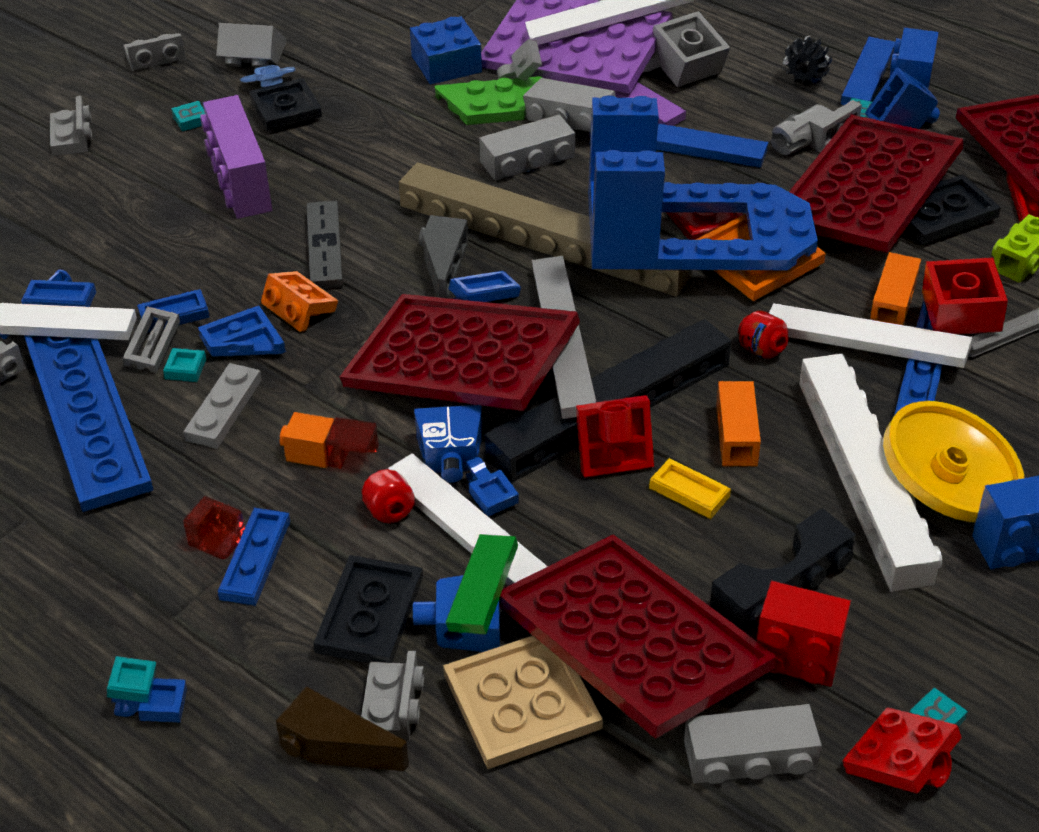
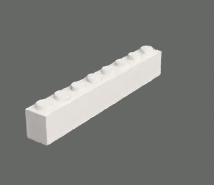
M843 354L803 359L799 385L890 592L934 585L938 569L942 567L940 549L938 546H933L929 537L927 522L924 518H920L916 510L915 497L899 482L886 460L883 438L879 432L877 417L875 414H871L868 409L866 394L864 390H859L853 367L848 366Z

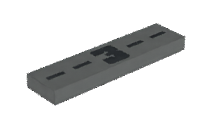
M337 200L307 203L310 281L322 289L343 288Z

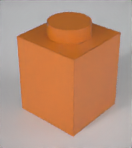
M294 412L288 425H284L280 433V445L284 446L285 457L288 462L327 468L338 444L334 418Z

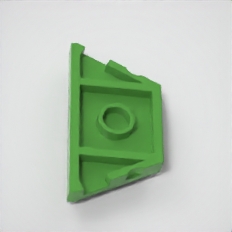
M542 76L529 77L526 81L518 78H500L490 81L474 80L468 83L435 85V96L438 100L445 99L448 103V109L458 114L460 119L467 125L524 120L527 113L523 95Z

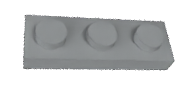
M229 363L183 431L185 441L217 449L261 382L260 370Z

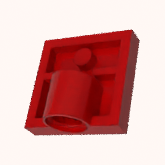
M646 395L576 405L581 472L584 477L654 467L650 400Z
M887 707L842 762L848 774L918 794L925 784L938 788L947 782L952 769L950 752L962 737L956 724Z

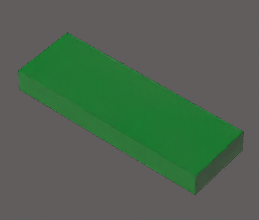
M479 534L445 622L448 631L487 634L518 548L516 536Z

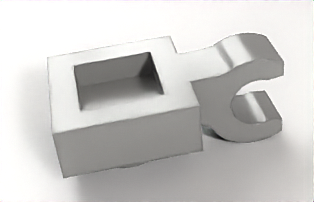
M527 39L511 55L513 62L502 65L497 69L498 79L508 77L509 79L518 78L526 81L542 65L537 42Z

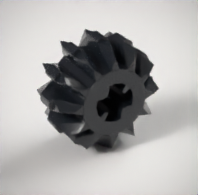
M810 35L806 36L804 40L799 37L786 48L784 53L786 56L782 64L788 66L786 74H793L794 82L802 79L804 86L808 85L811 81L816 84L820 82L822 77L828 74L832 57L826 55L829 52V47L820 46L821 39L813 42Z

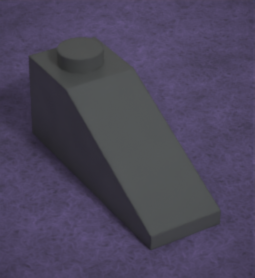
M430 215L426 227H422L420 230L419 245L424 246V259L437 297L449 298L451 293L448 289L450 279L456 278L468 246L467 220Z

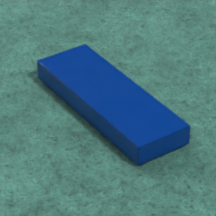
M260 508L253 509L218 589L219 600L256 606L290 524L289 513Z

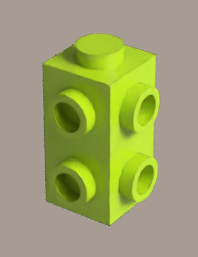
M1028 214L1019 224L1015 223L1012 226L1009 234L1004 239L1000 238L995 243L991 255L994 257L999 274L1021 283L1029 273L1034 274L1039 268L1038 217Z

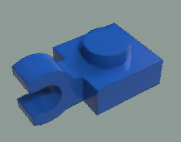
M480 457L466 462V466L471 471L466 474V478L469 481V493L485 515L489 517L519 503V493L501 470L490 473Z
M154 678L148 703L111 698L112 702H116L114 715L127 717L134 715L138 711L140 721L181 722L187 693L186 680Z

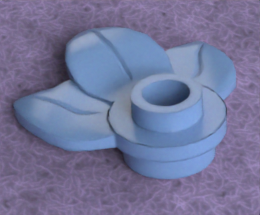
M277 65L259 67L254 70L255 74L242 77L240 82L260 81L261 87L280 84L283 82L282 75L294 72L295 68L286 67L280 69Z

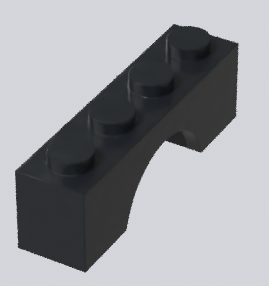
M822 508L796 525L792 547L796 557L794 560L782 567L773 569L754 568L739 563L712 581L710 607L743 632L748 631L754 626L759 627L760 615L771 581L803 589L816 588L827 575L836 569L841 570L850 563L854 555L853 545L856 534Z

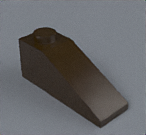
M307 686L276 720L279 744L286 753L293 757L301 756L314 764L405 771L409 766L407 741Z

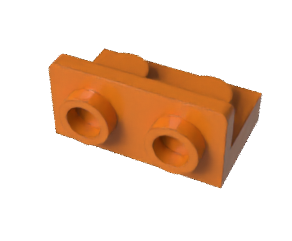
M298 271L268 274L261 303L299 332L307 330L311 316L335 312L338 300Z

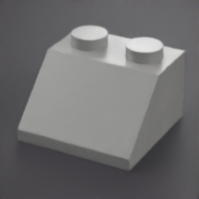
M699 11L653 26L661 68L676 87L722 72L730 47Z
M219 23L216 56L224 61L225 65L232 67H241L242 63H252V67L255 68L268 66L269 64L277 65L285 47L286 38L274 26Z

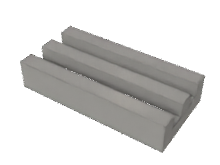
M147 306L123 356L124 366L131 367L132 364H135L137 369L144 370L147 367L150 372L157 373L180 323L179 314ZM158 318L141 356H137L153 319ZM166 321H168L151 359H149Z

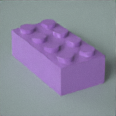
M238 95L203 102L205 114L200 115L203 131L207 135V139H204L208 157L211 158L213 171L215 174L217 173L219 187L221 191L223 190L227 208L233 207L237 219L272 211L265 160Z

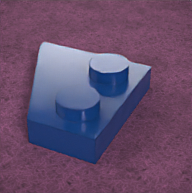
M260 306L198 327L199 336L212 357L282 354L286 352L284 341Z

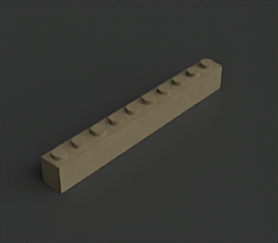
M418 162L399 181L400 206L429 216L466 219L468 229L554 257L563 256L566 261L592 269L589 216ZM593 269L676 297L693 275V270Z

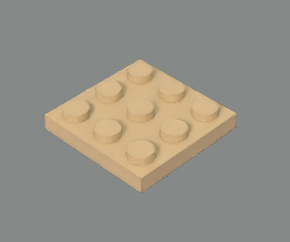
M534 636L443 665L445 679L487 769L603 729V719L580 675Z

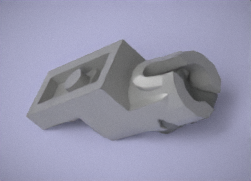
M852 100L835 111L816 104L799 115L791 114L782 123L773 128L772 146L782 155L793 154L806 146L821 152L851 114L861 116L862 104Z

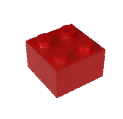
M993 258L926 261L922 294L933 331L951 334L1003 331L1008 299Z
M771 581L760 615L757 642L777 656L775 669L770 672L800 678L813 684L832 687L842 651L851 600Z

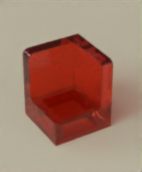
M335 417L325 440L328 467L342 469L349 451L361 453L377 452L379 443L376 423Z
M204 496L183 520L188 545L221 559H227L235 550L245 529L242 512L239 509Z

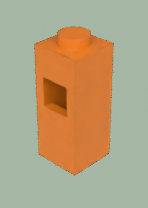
M889 252L873 299L870 320L904 325L917 284L921 263L920 258Z
M718 381L716 410L722 466H758L761 440L754 382Z

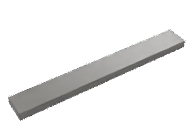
M563 256L532 260L540 308L576 311ZM578 325L552 366L562 419L577 417L576 405L596 403Z

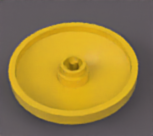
M937 401L911 403L901 408L895 414L885 430L883 438L884 453L896 478L915 498L931 509L948 517L966 522H976L985 485L1024 478L1021 462L1008 441L985 420L958 406Z

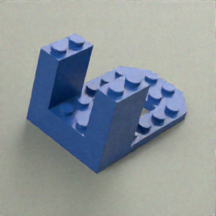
M610 95L601 98L592 97L588 183L592 269L789 270L797 264L798 258L803 255L808 257L816 251L818 239L809 202L777 185L765 183L704 184L697 182L693 184H673L664 182L663 152H656L659 119L657 98H649L647 96L617 98ZM662 212L746 213L750 240H711L707 238L700 240H679L676 238L660 240Z

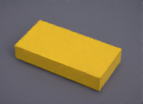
M670 458L651 477L649 482L650 489L709 519H712L730 498L731 488Z

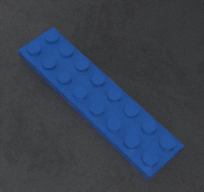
M24 335L82 512L153 491L149 473L98 339Z

